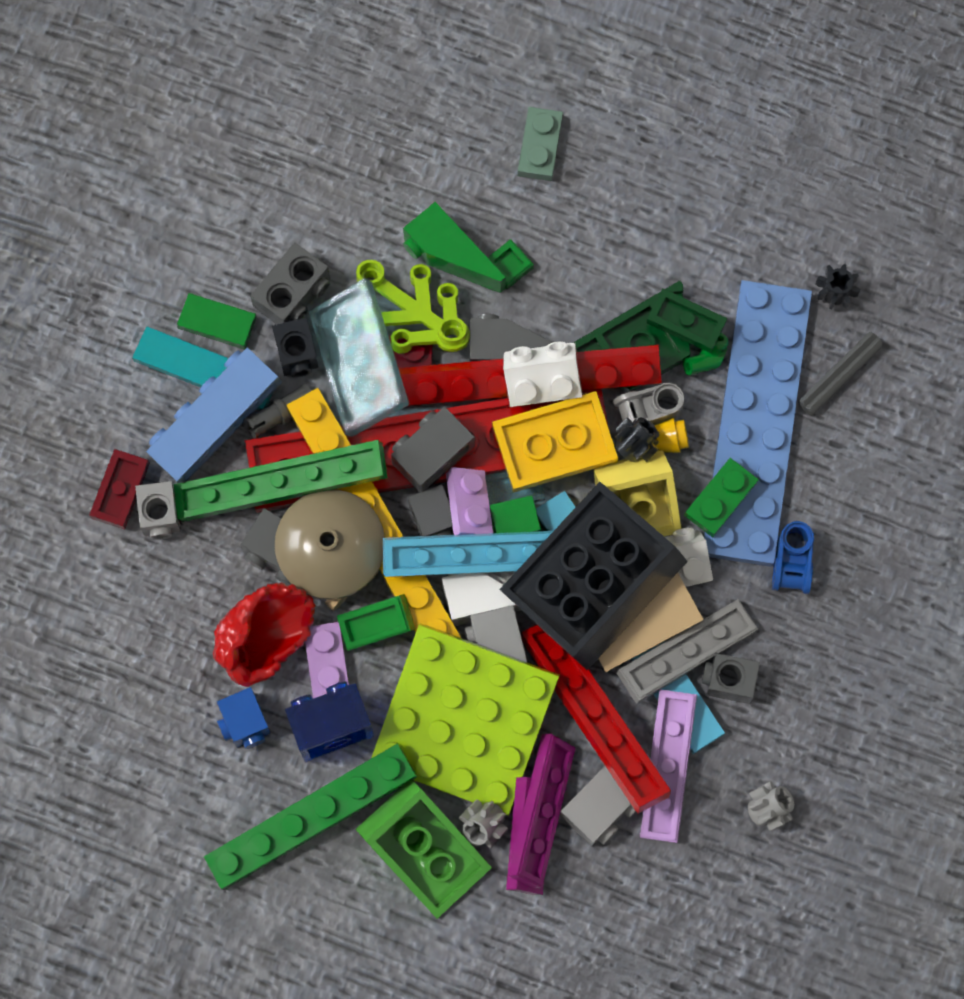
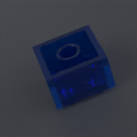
M346 681L336 683L326 688L327 694L313 698L311 694L301 696L290 702L292 707L285 709L304 762L374 737L372 726L356 683L348 685Z

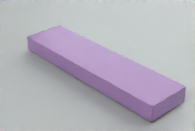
M667 690L659 691L650 760L670 788L671 794L666 800L643 811L640 838L678 843L697 694Z

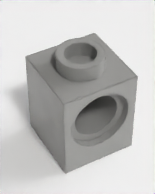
M172 481L135 486L140 529L144 536H150L153 540H162L172 537L174 532H181L180 523L177 518ZM162 505L168 508L166 515L161 519L149 517L151 510L156 506Z

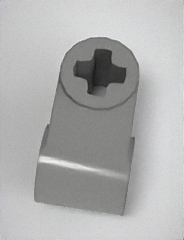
M663 383L641 391H632L620 395L613 400V405L615 408H619L622 421L629 418L633 422L635 419L643 417L655 426L672 418H675V421L680 418L684 408V393L676 384ZM663 397H671L676 400L677 405L673 409L667 410L660 407L658 401Z

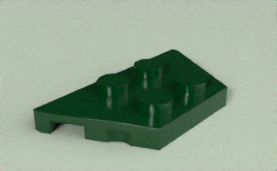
M680 280L666 288V290L683 297V284ZM660 292L573 342L576 345V352L659 345L661 375L683 363L685 358H689L690 346L688 342L646 323ZM644 385L626 386L618 388L628 393L635 391Z

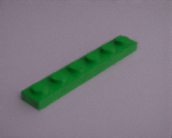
M374 440L173 485L177 518L185 522L302 497L311 493L377 481L388 477L383 443L379 440Z
M397 743L205 855L204 859L221 890H225L418 776L401 746Z

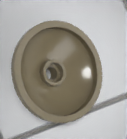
M342 490L316 492L305 495L297 500L283 515L276 531L275 554L284 576L296 588L304 589L307 595L315 598L340 599L362 590L376 576L383 562V538H385V534L375 511L358 496ZM326 534H331L335 538L334 543L330 546L321 544V539Z

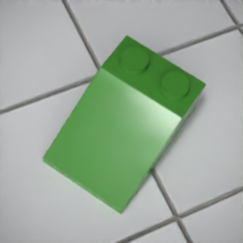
M413 780L400 787L355 829L436 919L492 868Z

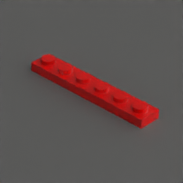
M538 625L521 632L522 643L538 667L560 675L555 692L637 814L669 798L671 794L670 788L589 669L586 670Z

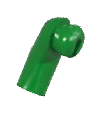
M721 333L712 353L702 349L699 355L685 358L683 361L685 373L687 375H694L717 369L721 365L729 344L727 336Z

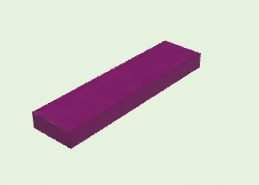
M542 734L508 872L509 877L533 889L543 887L576 747L553 734Z

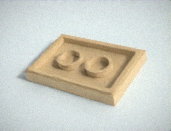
M679 573L671 579L598 658L605 672L703 621Z

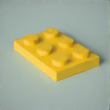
M596 391L582 395L581 398L564 400L492 422L513 493L618 462V456Z

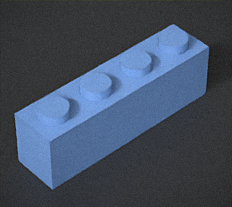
M248 347L243 352L238 350L233 353L225 362L224 366L226 369L218 378L214 376L209 378L199 390L201 395L192 404L187 402L174 415L176 421L167 430L164 428L160 429L150 439L149 444L151 447L146 452L178 483L186 482L244 423L243 419L249 417L282 383L280 378Z

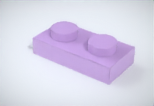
M451 467L446 473L454 535L493 533L485 471Z
M334 622L311 626V636L307 638L305 645L314 701L351 696L339 623Z

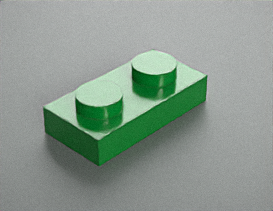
M729 458L687 509L684 516L713 538L755 487L759 479L732 458Z

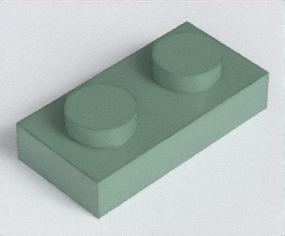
M528 107L517 176L552 181L563 112Z

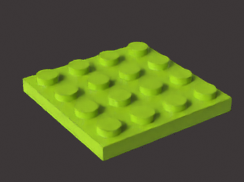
M420 623L371 758L398 743L418 776L413 779L414 781L470 802L478 799L483 805L486 802L493 801L494 804L498 805L509 816L515 798L516 777L524 776L560 675Z

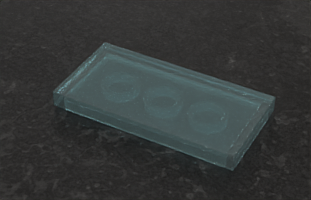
M364 278L309 311L345 435L353 437L409 405L371 281Z

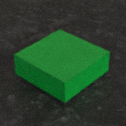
M511 239L488 257L506 277V290L534 268L531 260Z

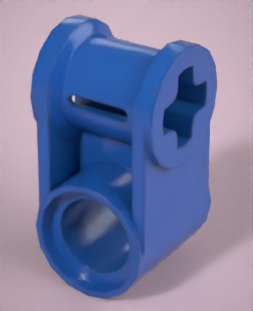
M793 521L787 524L779 535L773 567L772 590L778 591L781 587L802 590L803 594L810 593L813 572L814 534L811 527L804 522ZM790 533L800 534L805 542L804 547L797 549L791 547L787 542L786 536Z

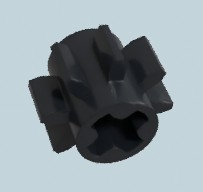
M846 264L837 269H833V267L828 265L825 270L826 277L818 276L815 283L818 287L823 288L819 292L817 299H825L829 303V309L831 310L835 305L840 304L846 309L849 308L851 303L849 296L858 297L861 290L853 286L859 277L858 273L851 275L846 270ZM832 283H834L837 287L832 288ZM842 285L844 287L843 291L839 288Z
M639 417L633 422L626 418L615 429L618 433L615 436L617 439L615 447L625 459L631 462L639 461L641 457L647 462L659 450L656 446L659 443L656 440L659 437V432L650 421L643 417Z

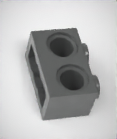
M294 242L250 295L252 305L275 324L302 319L306 316L308 312L307 306L314 297L319 299L329 288V268ZM303 270L313 273V276L307 281H300L295 277ZM279 297L291 299L290 304L284 308H278L273 305L274 301Z

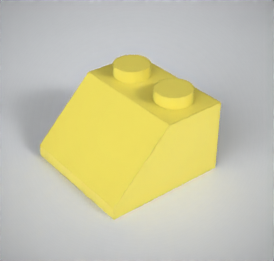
M663 450L657 451L647 462L642 457L639 461L636 460L635 462L623 459L593 469L596 485L600 481L664 537L673 535L674 531L681 529L673 471Z

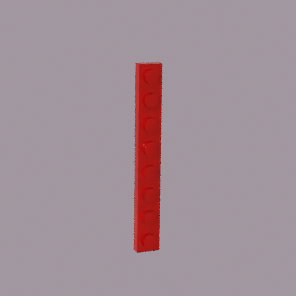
M659 345L576 352L582 390L662 383ZM504 359L372 370L371 382L375 409L508 397L503 370Z

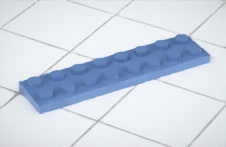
M745 280L741 281L712 479L727 460L732 458L759 480L713 538L704 531L709 557L769 567L774 565L812 294L810 290Z

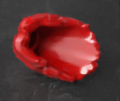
M283 582L267 584V586L257 589L251 595L244 596L217 625L214 631L215 646L213 658L226 669L231 680L241 686L249 687L273 677L276 672L280 671L282 667L280 663L286 662L288 657L301 648L304 642L307 641V638L311 636L310 627L314 623L313 616L316 607L312 596L307 595L304 589L296 588L294 584L288 586Z

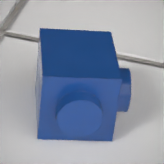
M251 687L217 701L223 719L218 720L217 723L225 741L233 739L237 748L244 745L245 749L253 748L266 741L264 736L271 732Z

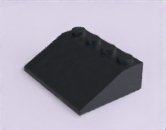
M599 481L499 590L582 667L588 670L688 561L676 546Z

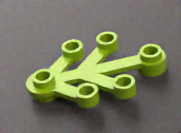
M365 260L357 266L356 280L361 289L367 292L377 291L402 309L400 311L387 312L373 309L366 312L364 315V328L368 333L379 334L385 329V326L424 324L431 329L409 332L406 329L395 330L391 335V347L400 354L409 352L412 346L437 344L442 350L448 352L460 351L468 345L470 330L457 317L458 288L454 284L444 283L437 289V301L443 306V319H441L431 311L429 292L431 270L427 265L417 264L410 270V282L415 287L416 300L385 279L384 267L380 262ZM417 274L426 275V277L422 279L416 278L415 276ZM367 278H375V280H366V279H367ZM444 293L453 294V296L449 298L443 297L442 295ZM373 319L380 321L378 324L369 323ZM449 335H456L457 337H456V338H448L447 336H449ZM401 338L407 340L403 344H399L396 341Z

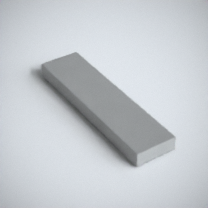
M739 599L703 619L698 624L686 629L622 667L616 674L637 704L713 659L716 653L721 654L757 632L758 628Z

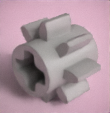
M770 781L749 793L753 800L748 803V813L752 821L758 826H765L767 824L769 830L773 831L793 819L790 812L794 809V800L791 793L785 787L778 786L775 788L773 782Z
M476 799L459 817L464 822L462 834L475 846L486 843L491 848L508 830L503 825L506 814L493 801L482 805Z

